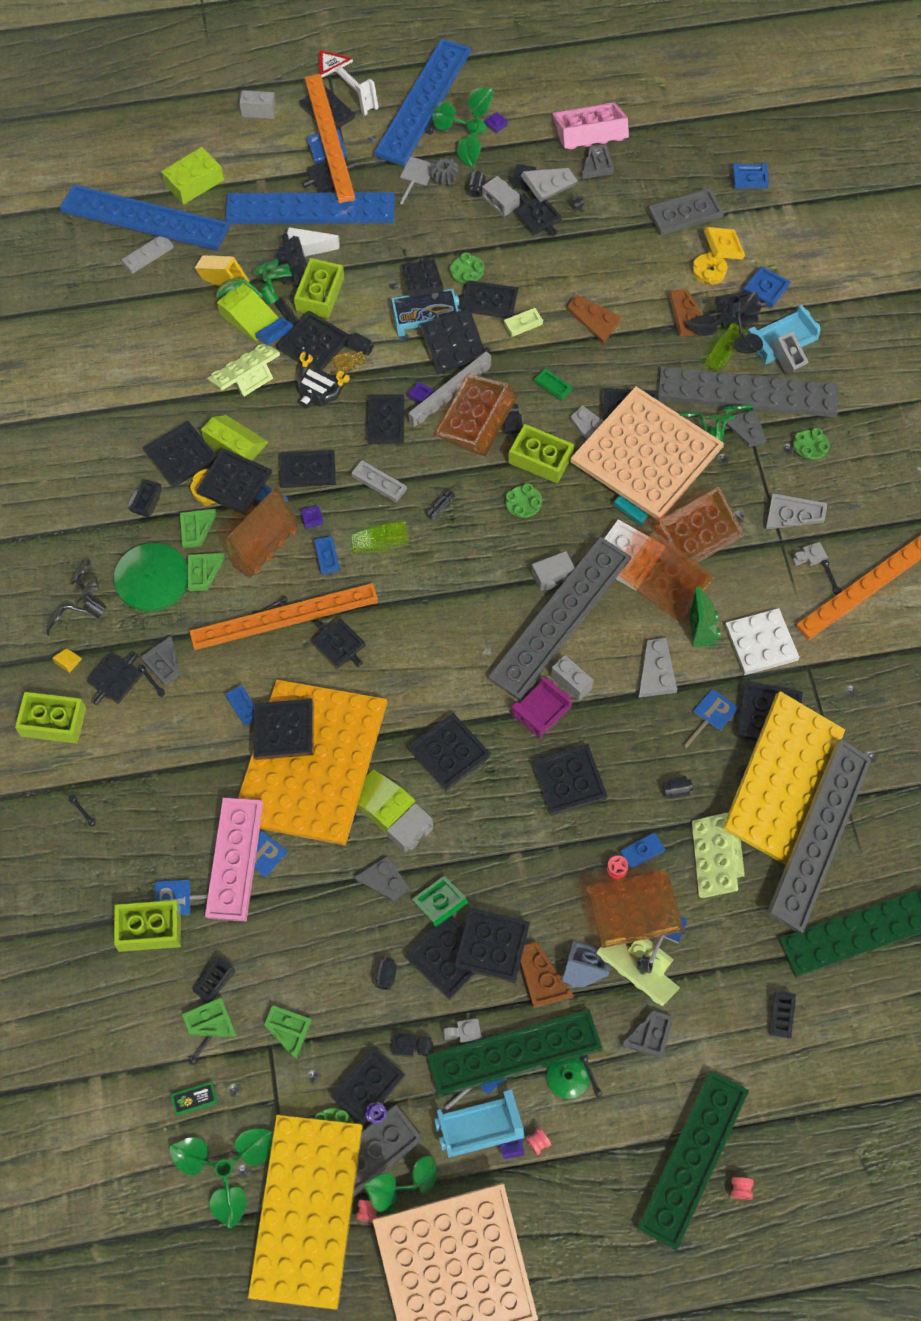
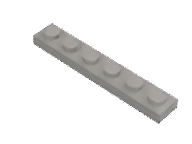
M488 352L483 353L408 413L409 423L415 427L417 424L424 422L427 416L435 413L442 404L449 402L454 393L478 373L481 374L488 371L491 367V355Z

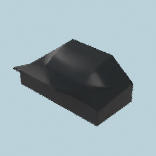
M144 479L140 488L134 491L127 505L130 508V512L147 518L152 515L160 499L161 484Z

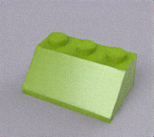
M227 415L212 417L201 429L204 441L220 452L224 448L251 461L268 444L267 440Z

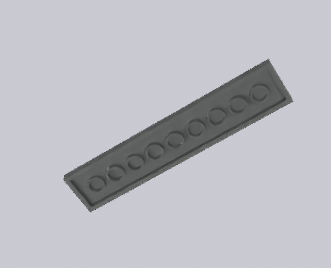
M661 367L658 400L724 407L752 405L755 410L837 417L839 384Z
M600 537L489 675L488 679L520 701L630 562L631 556Z
M839 739L835 743L767 911V914L795 932H804L872 760L843 739Z

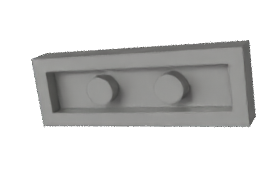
M158 236L121 259L122 264L133 274L173 249V244L168 238Z
M363 460L351 473L353 478L396 503L407 490L406 485Z

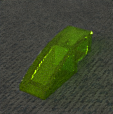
M732 322L725 335L721 336L705 361V366L716 372H721L737 352L734 348V341L741 338L738 325ZM742 328L743 334L746 336L748 331Z
M406 521L380 525L351 535L353 553L390 550L389 546L408 545Z

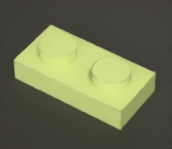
M536 308L505 319L504 325L511 337L543 325V320Z

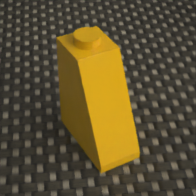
M202 255L195 266L196 271L204 281L218 286L235 277L245 278L250 282L234 257Z

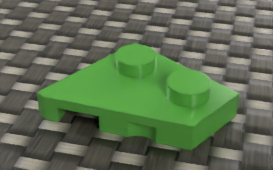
M216 509L180 513L183 548L203 545L217 515Z
M224 553L188 555L189 591L209 589L225 560Z
M222 998L182 1014L190 1036H237Z
M272 1005L264 1025L292 1057L297 1059L312 1020Z

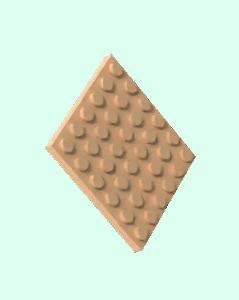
M635 387L571 457V463L660 521L723 448L724 443L641 389Z
M503 1183L373 1219L397 1321L538 1320Z

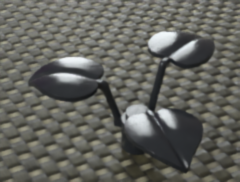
M757 292L742 298L737 295L727 297L726 307H723V312L718 322L711 315H703L686 321V325L692 332L701 336H708L717 332V326L721 324L727 312L730 317L737 316L741 338L734 341L735 350L740 353L750 354L763 349V341L758 335L751 333L744 336L740 318L741 313L751 316L760 312L761 302Z
M87 559L77 569L70 582L71 585L76 582L83 589L76 602L79 603L85 597L87 599L83 605L85 609L62 604L49 619L46 629L48 636L51 627L67 609L83 612L86 615L90 613L96 618H99L105 611L107 606L91 594L99 589L97 584L98 578L94 576L86 586L80 582L81 575L85 572L87 566L91 565L90 559Z

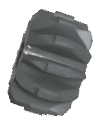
M440 157L439 161L434 160L433 165H431V177L435 180L436 184L441 183L443 186L444 183L450 185V182H455L456 178H458V165L454 163L453 159L448 160L447 157L445 159Z

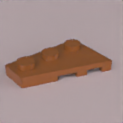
M687 289L670 290L669 297L679 336H700L688 328L686 321L703 316L704 314L699 312L696 302Z
M577 294L567 307V311L580 323H583L592 335L595 334L603 345L621 321V316Z
M538 943L525 945L521 967L533 1009L574 998V995L565 983L562 982L563 979L553 968L550 960Z

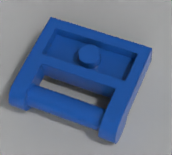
M761 162V164L733 163L732 173L735 189L768 188L769 179L766 162Z

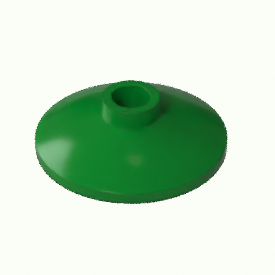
M575 1058L549 1066L547 1083L550 1090L556 1096L562 1099H574L581 1096L587 1089L589 1074L585 1064ZM569 1072L572 1074V1078L566 1079L564 1074Z

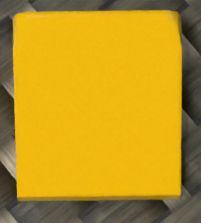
M67 648L52 658L55 664L68 673L82 660L81 657Z

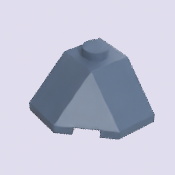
M573 941L562 982L573 987L583 988L607 977L610 964L604 962L597 955L596 952L598 950L593 946Z

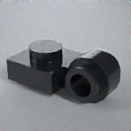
M514 402L507 403V405H504L505 415H503L505 434L520 433L523 425L521 414H519V406Z
M394 1033L392 1056L414 1057V1050H417L420 1056H427L430 1052H433L431 1037L420 1036L419 1040L415 1042V1034Z

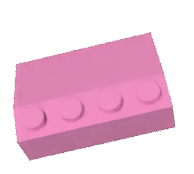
M615 102L552 113L561 144L567 149H574L576 146L581 145L591 146L593 143L604 144L610 140L621 141L629 137L628 117Z

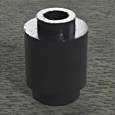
M475 171L469 176L467 191L471 197L477 198L482 194V186L485 185L486 176L482 172Z
M357 332L351 334L347 339L348 348L363 356H369L374 348V343L370 339Z
M686 776L667 779L666 782H663L666 798L670 797L673 799L689 796L690 791H693L691 779H687Z
M382 958V960L377 962L373 980L376 988L391 990L398 967L394 963L395 960Z

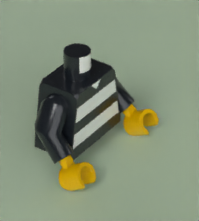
M302 353L300 360L303 364L300 365L297 379V388L302 397L299 402L300 405L308 409L312 403L322 407L325 403L336 400L344 387L343 383L349 381V376L345 375L342 379L344 372L339 371L335 378L312 365L308 367L313 357L309 354L308 360L305 361L306 354Z

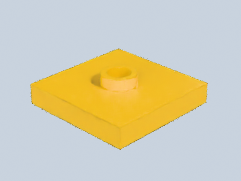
M706 227L704 233L714 257L743 260L745 254L735 230Z

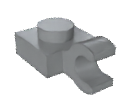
M818 542L803 547L802 551L794 554L795 558L792 560L795 566L805 562L812 566L827 560L828 556L821 543Z
M478 1019L458 1021V1028H445L443 1032L445 1040L459 1038L460 1044L481 1040Z

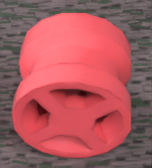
M622 856L612 857L607 866L609 877L614 880L624 878L628 869L627 860Z
M540 1127L535 1129L534 1134L525 1137L527 1144L537 1156L543 1148L551 1146L548 1137Z
M739 1177L732 1178L731 1183L734 1186L733 1191H731V1197L752 1200L753 1193L751 1192V1187L754 1185V1180Z
M358 1200L359 1212L356 1214L355 1219L373 1223V1219L377 1218L371 1201Z

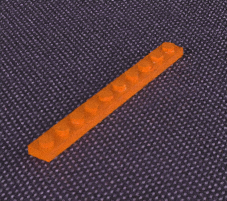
M321 74L305 77V83L338 202L354 201L355 194Z
M921 535L797 623L796 628L809 641L921 560Z
M371 583L190 630L194 650L378 603V598L374 585Z

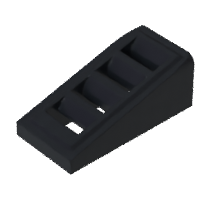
M218 956L196 985L193 992L206 1003L211 1002L236 973L234 967ZM220 966L226 970L225 974L219 970ZM214 973L221 977L220 981L213 977ZM208 980L212 981L216 985L215 988H213L207 983ZM203 986L211 992L209 995L201 990Z
M781 991L774 992L770 1036L791 1039L796 994ZM779 1000L789 1001V1004L780 1003ZM778 1008L788 1009L789 1012L778 1011ZM777 1017L788 1018V1022L776 1019ZM776 1025L787 1027V1030H780L775 1028Z

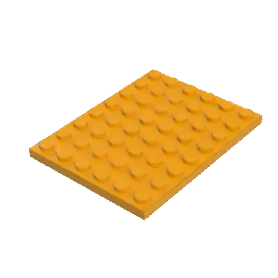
M276 680L269 702L313 699L314 755L255 760L253 750L238 799L262 800L264 802L260 829L346 846L388 703L387 699Z

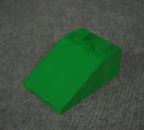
M695 587L689 611L693 647L716 646L717 639H720L721 636L720 627L716 625L719 618L718 611H715L714 603L700 587Z

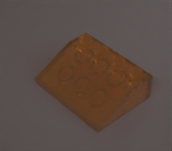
M468 374L435 435L472 453L486 456L519 395L510 384Z
M275 487L226 538L233 567L248 578L257 574L261 566L266 561H269L273 557L274 552L278 548H282L288 537L294 535L298 529L297 519L278 488Z
M720 487L706 491L664 515L661 519L651 523L659 540L666 546L667 551L683 571L745 536Z
M653 531L619 575L679 622L691 607L695 587H700L704 591L714 578L712 574L655 531Z
M666 870L586 886L587 903L602 948L683 932L672 884Z

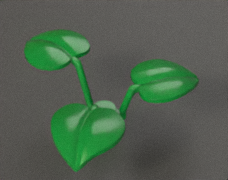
M476 88L470 93L468 105L472 108L471 114L475 119L469 122L453 117L456 109L451 103L442 102L433 110V121L437 129L442 131L448 130L453 120L467 125L468 130L472 132L467 135L466 139H461L457 146L459 158L471 167H475L476 160L480 154L481 142L476 136L478 134L482 135L486 131V124L479 117L483 116L490 106L494 92L492 88Z
M277 258L265 262L253 270L254 275L263 273L262 279L266 282V284L260 287V292L245 278L235 277L224 282L218 288L216 296L219 298L222 294L232 291L241 286L242 283H245L259 297L263 296L267 305L272 304L279 297L273 288L271 279L292 276L290 266L288 264L277 266L279 263Z
M733 405L724 407L723 410L726 411L723 415L705 416V419H716V427L710 428V431H708L702 413L680 412L678 414L680 416H692L701 419L704 430L723 442L726 423L730 419L736 418V415L728 413L736 409L753 411L754 407L752 405ZM719 421L723 422L722 427H719Z
M251 1129L240 1134L234 1144L236 1151L240 1155L230 1162L228 1160H220L217 1163L206 1161L205 1159L209 1154L208 1146L202 1139L196 1137L184 1139L170 1146L172 1160L184 1174L198 1175L202 1171L203 1164L214 1167L216 1175L223 1178L225 1190L219 1189L215 1191L209 1204L213 1216L227 1228H233L240 1221L247 1203L246 1195L240 1187L229 1189L228 1177L233 1172V1164L242 1158L250 1166L263 1164L271 1152L273 1133L266 1129Z
M433 1156L421 1157L413 1168V1181L415 1184L411 1186L396 1187V1180L390 1173L379 1174L367 1181L363 1186L369 1195L373 1208L380 1212L389 1210L392 1213H396L398 1211L391 1207L397 1201L396 1191L418 1188L419 1193L422 1195L430 1192L436 1182L437 1165Z

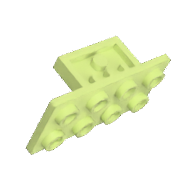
M260 344L253 351L241 355L238 360L229 362L225 368L213 372L207 380L220 390H224L233 383H236L241 395L245 396L273 379L266 363L280 356V353L269 345Z
M728 813L692 821L699 897L701 898L735 892L738 890L737 878L745 876L741 840L722 829Z
M642 934L637 936L631 947L627 946L616 936H613L598 949L596 953L604 962L613 966L619 974L628 978L638 989L643 990L654 1002L659 1003L661 1006L679 990V986L664 975L674 959L660 948L653 961L651 973L642 975L640 970L637 969L638 958H642L643 954L651 956L655 948V944Z

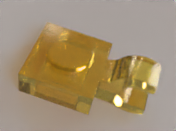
M362 351L354 355H350V352L333 357L338 372L343 371L346 373L355 370V365L361 366L366 364Z

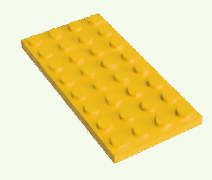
M778 692L722 829L786 865L837 740L842 739L845 729L786 694Z
M277 1115L249 1299L338 1310L363 1125Z

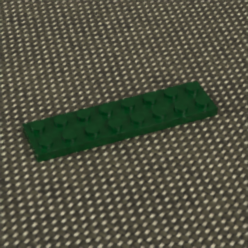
M921 889L804 929L803 933L798 931L781 937L779 942L795 978L920 935Z
M590 1009L432 1053L427 1055L438 1097H443L600 1052L603 1048Z
M709 1071L636 1230L675 1251L678 1250L749 1093L748 1089Z

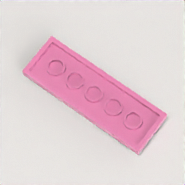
M223 798L205 913L207 919L247 922L264 804L262 800Z

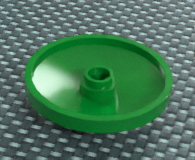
M161 543L142 544L128 551L119 560L114 572V585L121 600L129 607L142 612L161 611L178 602L186 592L188 587V566L181 553L171 546Z

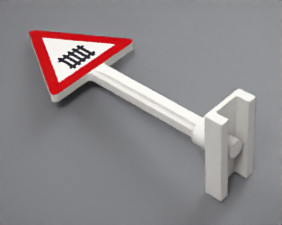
M320 50L319 65L321 77L334 71L338 73L358 93L361 112L364 115H367V111L371 108L379 109L374 81L369 79L359 84L342 68L352 63L353 58Z

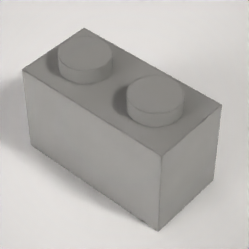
M242 90L240 98L242 117L274 119L276 111L274 92Z
M498 176L482 186V198L503 217L519 207L520 196L518 192L510 188L506 181L501 180Z
M793 331L770 344L786 375L809 363Z
M565 551L532 564V575L540 591L550 590L556 585L564 583L575 567Z
M566 655L552 667L551 678L578 702L592 690L593 679Z
M415 803L387 830L388 838L405 853L409 849H414L419 843L418 840L423 835L427 836L432 831L433 819Z

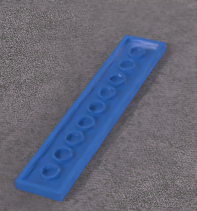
M441 39L375 150V157L402 166L407 164L426 131L425 128L433 115L434 108L443 102L471 53L470 47Z
M78 185L72 186L60 206L61 212L217 251L230 229L229 222Z
M354 192V201L339 203L336 193H228L226 222L230 224L394 223L395 196L394 192Z

